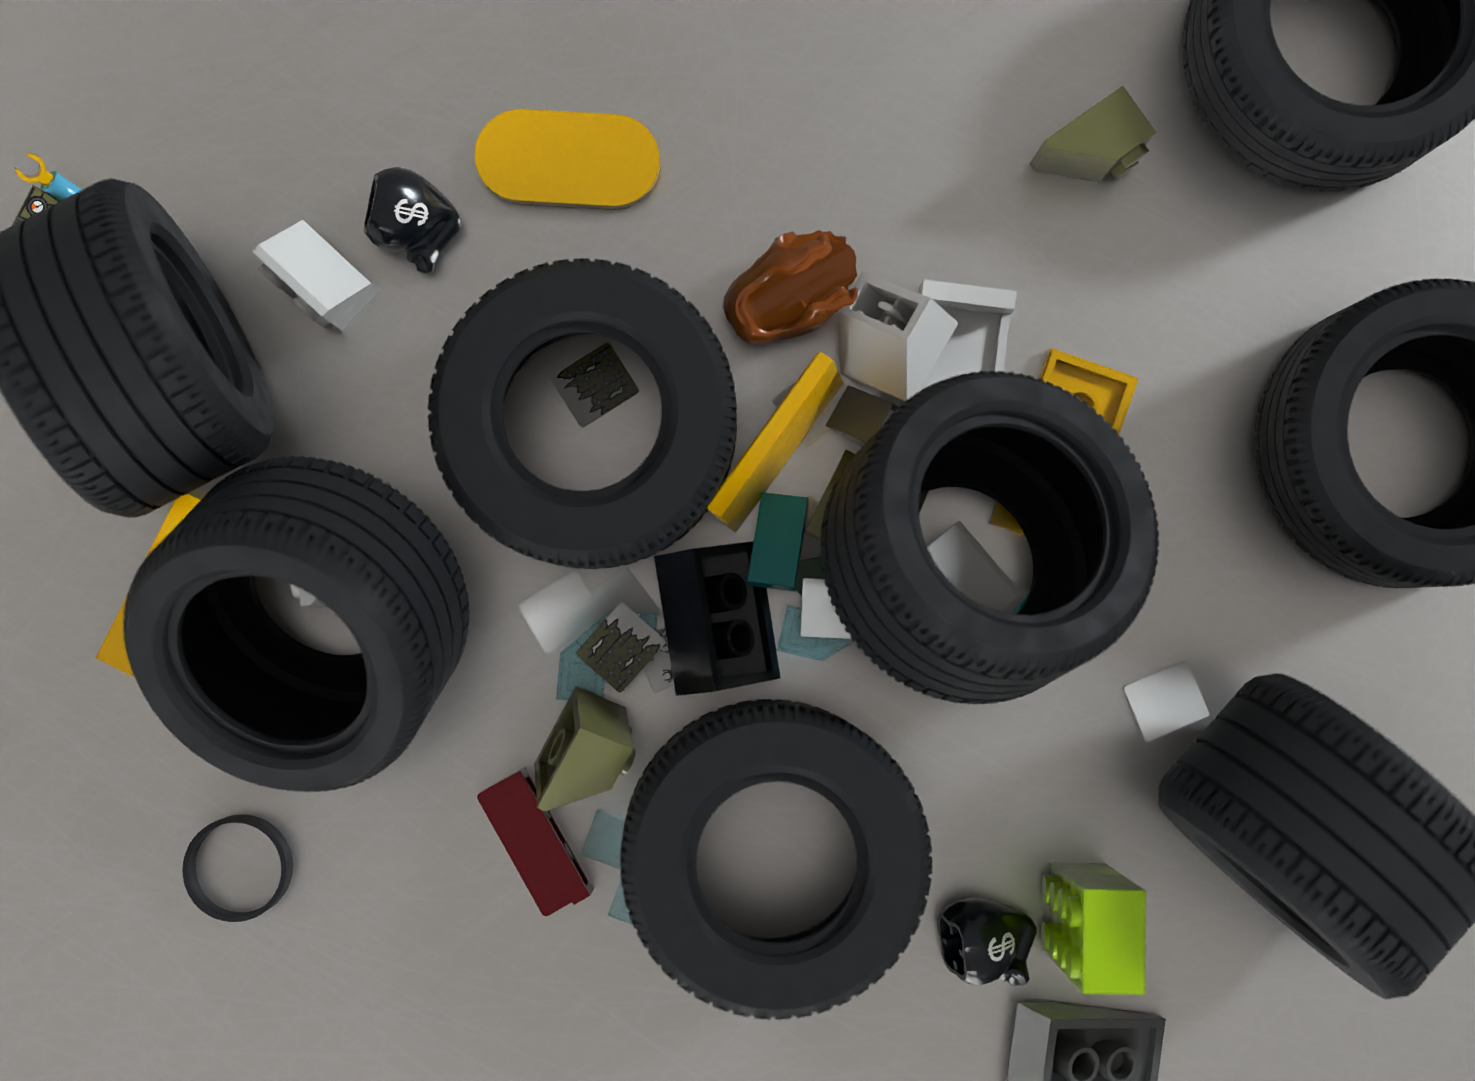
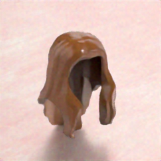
M817 230L811 234L796 235L792 231L775 238L769 249L749 269L740 274L731 283L723 301L726 319L739 337L748 343L758 345L802 336L820 328L842 307L854 304L858 296V289L856 287L848 290V286L857 277L855 252L850 245L846 244L845 236H835L831 231L822 232Z

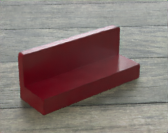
M526 767L477 795L480 805L543 916H549L570 903L575 905L591 895L594 888L550 810L544 811L537 808L536 785Z

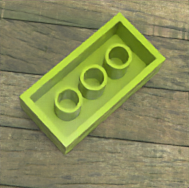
M1050 862V875H1043L1042 877L1043 903H1049V922H1043L1041 927L1043 951H1049L1051 960L1083 994L1145 995L1146 890L1106 863Z

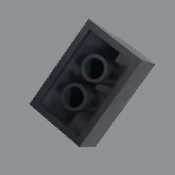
M754 541L693 548L654 556L676 696L715 692L781 678L767 589L749 586L747 582Z

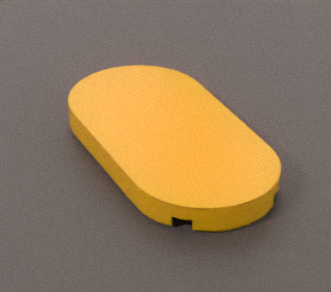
M513 109L491 119L480 132L475 145V164L482 181L487 188L502 200L514 204L624 209L640 201L639 199L645 197L655 186L660 173V155L653 135L639 121L619 114Z

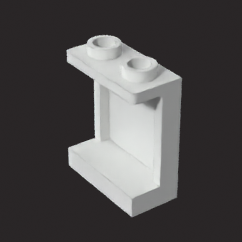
M923 279L919 287V293L932 298L958 322V325L920 391L934 383L961 374L977 373L980 371H1004L1010 318L1015 310L1017 291Z

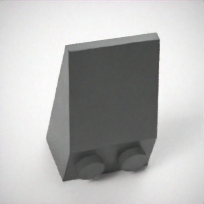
M1017 1002L1007 1081H1158L1166 1019L1157 1015L1058 1002Z

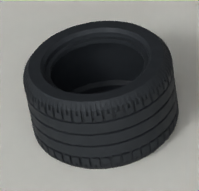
M1190 0L1182 41V50H1184L1182 52L1183 68L1186 69L1184 74L1187 87L1190 88V97H1192L1193 105L1197 106L1196 111L1200 115V119L1207 124V130L1211 132L1213 138L1216 137L1219 140L1217 143L1220 146L1222 145L1226 152L1229 151L1232 154L1231 156L1234 159L1236 158L1240 164L1247 165L1246 168L1253 170L1258 175L1263 174V177L1276 183L1281 182L1285 186L1299 187L1300 189L1311 191H1344L1381 182L1398 174L1438 146L1453 138L1475 119V0H1377L1393 24L1397 38L1398 58L1396 70L1388 89L1380 100L1372 106L1354 105L1331 99L1307 85L1297 76L1283 58L1277 46L1271 25L1270 0Z
M117 179L101 180L0 232V392L41 455L62 480L82 499L105 513L127 518L144 516L249 463L266 451L275 430V415L265 380L252 349L228 302L204 262L172 217L150 193L135 183Z
M574 258L571 262L569 259L553 261V264L550 265L547 262L533 266V269L530 271L528 268L514 274V278L509 279L508 277L496 284L497 288L493 291L489 289L479 297L480 301L478 303L474 302L465 312L466 316L463 319L460 318L452 329V336L448 335L442 347L444 350L443 354L438 356L434 367L437 371L432 374L430 384L432 393L428 397V410L431 411V414H428V429L432 432V435H430L432 451L437 454L434 458L439 471L443 472L442 479L448 490L453 492L452 496L460 508L465 509L464 513L474 523L478 524L480 529L490 537H494L496 541L527 557L569 568L606 569L619 567L620 565L638 562L641 559L644 560L655 555L660 550L663 551L673 545L676 540H680L692 527L694 528L703 518L705 512H708V504L727 478L735 450L737 432L735 385L726 354L722 350L723 347L716 334H713L712 327L703 316H700V311L690 301L685 300V296L675 288L670 289L666 282L656 276L651 278L650 273L638 268L632 270L630 265L615 262L613 265L609 260L594 259V262H592L589 258ZM599 334L617 340L629 347L650 369L657 383L661 398L660 429L649 455L626 478L608 487L596 490L574 491L562 489L534 476L516 457L506 436L503 421V405L509 387L517 373L540 350L552 343L572 336Z
M1446 278L1405 282L1376 292L1330 315L1300 336L1294 342V345L1290 346L1285 352L1281 361L1277 363L1271 373V378L1267 381L1263 391L1264 396L1261 397L1257 410L1259 415L1256 416L1254 430L1256 432L1254 436V450L1257 454L1255 455L1256 470H1259L1258 478L1261 488H1264L1265 493L1263 494L1269 507L1272 506V513L1278 523L1283 525V530L1292 540H1296L1295 544L1305 553H1310L1309 556L1321 565H1325L1327 569L1357 582L1385 588L1475 584V282ZM1406 370L1433 379L1456 399L1469 425L1471 455L1464 478L1455 492L1446 501L1433 510L1418 516L1400 518L1380 504L1363 484L1350 454L1348 418L1353 397L1362 378L1379 371Z
M980 371L977 373L961 374L934 383L906 400L847 463L832 488L824 511L820 548H822L820 552L822 558L821 566L824 568L822 573L823 577H825V586L828 587L827 593L831 597L832 606L836 608L835 613L839 615L841 624L846 626L845 630L847 633H850L852 641L855 640L858 643L857 647L864 651L863 654L866 657L869 656L872 663L877 664L878 668L882 671H887V675L894 677L897 682H903L904 686L911 687L916 692L921 691L922 694L935 699L940 698L944 701L960 702L962 704H992L1023 697L1106 651L1128 630L1142 609L1151 590L1150 587L1153 584L1159 554L1157 549L1159 546V540L1157 539L1159 537L1157 529L1158 520L1156 519L1157 512L1154 509L1155 503L1151 499L1152 492L1148 489V481L1144 480L1145 474L1140 470V464L1135 461V455L1129 451L1130 447L1123 443L1125 440L1117 435L1118 431L1110 427L1111 424L1108 421L1106 422L1101 414L1098 415L1093 407L1090 408L1085 401L1081 402L1080 398L1076 395L1072 396L1071 392L1063 391L1061 387H1055L1053 383L1044 382L1040 378L1035 379L1033 376H1025L1021 373ZM943 487L968 488L991 497L1007 509L1016 519L1027 538L1033 561L1031 588L1025 603L1016 615L990 609L970 599L959 591L941 572L933 560L922 534L919 519V496L921 494Z
M304 456L280 457L254 463L233 472L212 487L146 557L134 576L125 602L123 632L129 664L145 699L164 726L189 750L209 764L241 780L274 789L297 792L338 790L368 780L392 764L410 745L455 671L465 648L470 614L467 587L464 582V576L461 573V568L457 564L458 560L453 555V550L448 546L449 543L443 538V534L437 530V526L430 522L431 519L424 515L423 511L417 508L413 501H409L407 496L400 494V491L393 489L390 484L383 483L380 478L376 479L370 473L365 474L361 469L356 470L353 466H346L344 463H336L333 460L326 461L323 458H306ZM254 576L269 577L287 582L322 601L348 627L362 653L354 655L324 653L307 647L290 637L273 621L265 610L256 589Z
M1275 673L1256 676L1246 682L1234 695V698L1220 711L1215 720L1198 736L1196 742H1193L1177 760V764H1174L1166 772L1159 784L1158 805L1161 811L1203 854L1297 936L1356 982L1383 999L1406 997L1415 992L1427 979V975H1430L1448 954L1447 951H1451L1468 931V928H1471L1475 923V815L1433 775L1389 739L1331 698L1295 678Z
M757 699L752 702L751 700L738 702L736 705L730 704L718 708L715 712L711 711L700 716V719L693 720L684 726L682 731L675 733L667 741L668 743L663 745L654 755L653 760L648 763L642 773V777L638 780L627 809L620 850V875L626 908L629 909V917L633 927L638 930L637 935L644 948L649 949L648 954L657 965H662L661 970L671 980L677 979L678 986L688 993L694 992V997L707 1004L712 1002L713 1007L729 1012V1010H732L733 1014L745 1017L754 1015V1018L770 1020L771 1017H775L776 1020L791 1019V1016L801 1018L811 1016L812 1012L816 1011L819 1014L831 1010L832 1006L836 1004L840 1006L850 1001V997L854 995L859 996L868 990L871 983L875 984L885 975L884 971L886 969L890 970L900 958L898 956L900 952L904 953L910 944V936L915 935L921 922L919 916L924 914L928 901L925 895H929L931 878L928 877V875L932 874V857L929 856L932 853L931 837L927 835L929 827L926 816L922 813L924 809L918 795H915V789L909 778L904 775L903 769L880 744L865 732L848 723V721L819 707H813L810 704L797 701L791 702V700ZM788 782L805 786L821 794L845 818L856 847L857 869L855 879L839 906L820 923L805 931L777 938H759L737 933L714 914L699 886L696 857L701 834L717 808L737 792L761 783Z

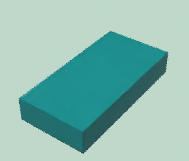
M761 493L747 579L749 586L795 591L809 505L808 497Z

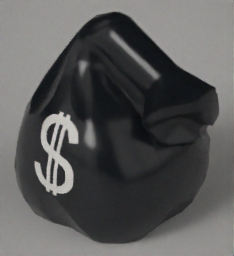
M394 167L376 173L371 186L364 221V233L372 243L381 249L393 253L407 250V260L416 265L417 271L433 274L440 252L460 231L461 222L457 210L433 184L410 169Z
M967 898L955 901L945 907L939 914L937 929L941 943V955L950 972L970 985L981 986L997 979L1002 982L1007 980L1011 986H1023L1028 983L1030 978L1026 960L1037 934V927L1026 913L999 902L982 898Z

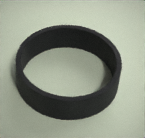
M252 815L228 816L207 825L192 839L183 860V881L193 903L208 916L226 922L247 921L272 908L287 891L293 873L292 853L283 834L268 821ZM243 823L253 826L267 835L278 851L281 862L280 882L273 897L260 909L250 912L225 910L214 904L204 894L199 885L196 875V858L199 848L208 834L222 824Z

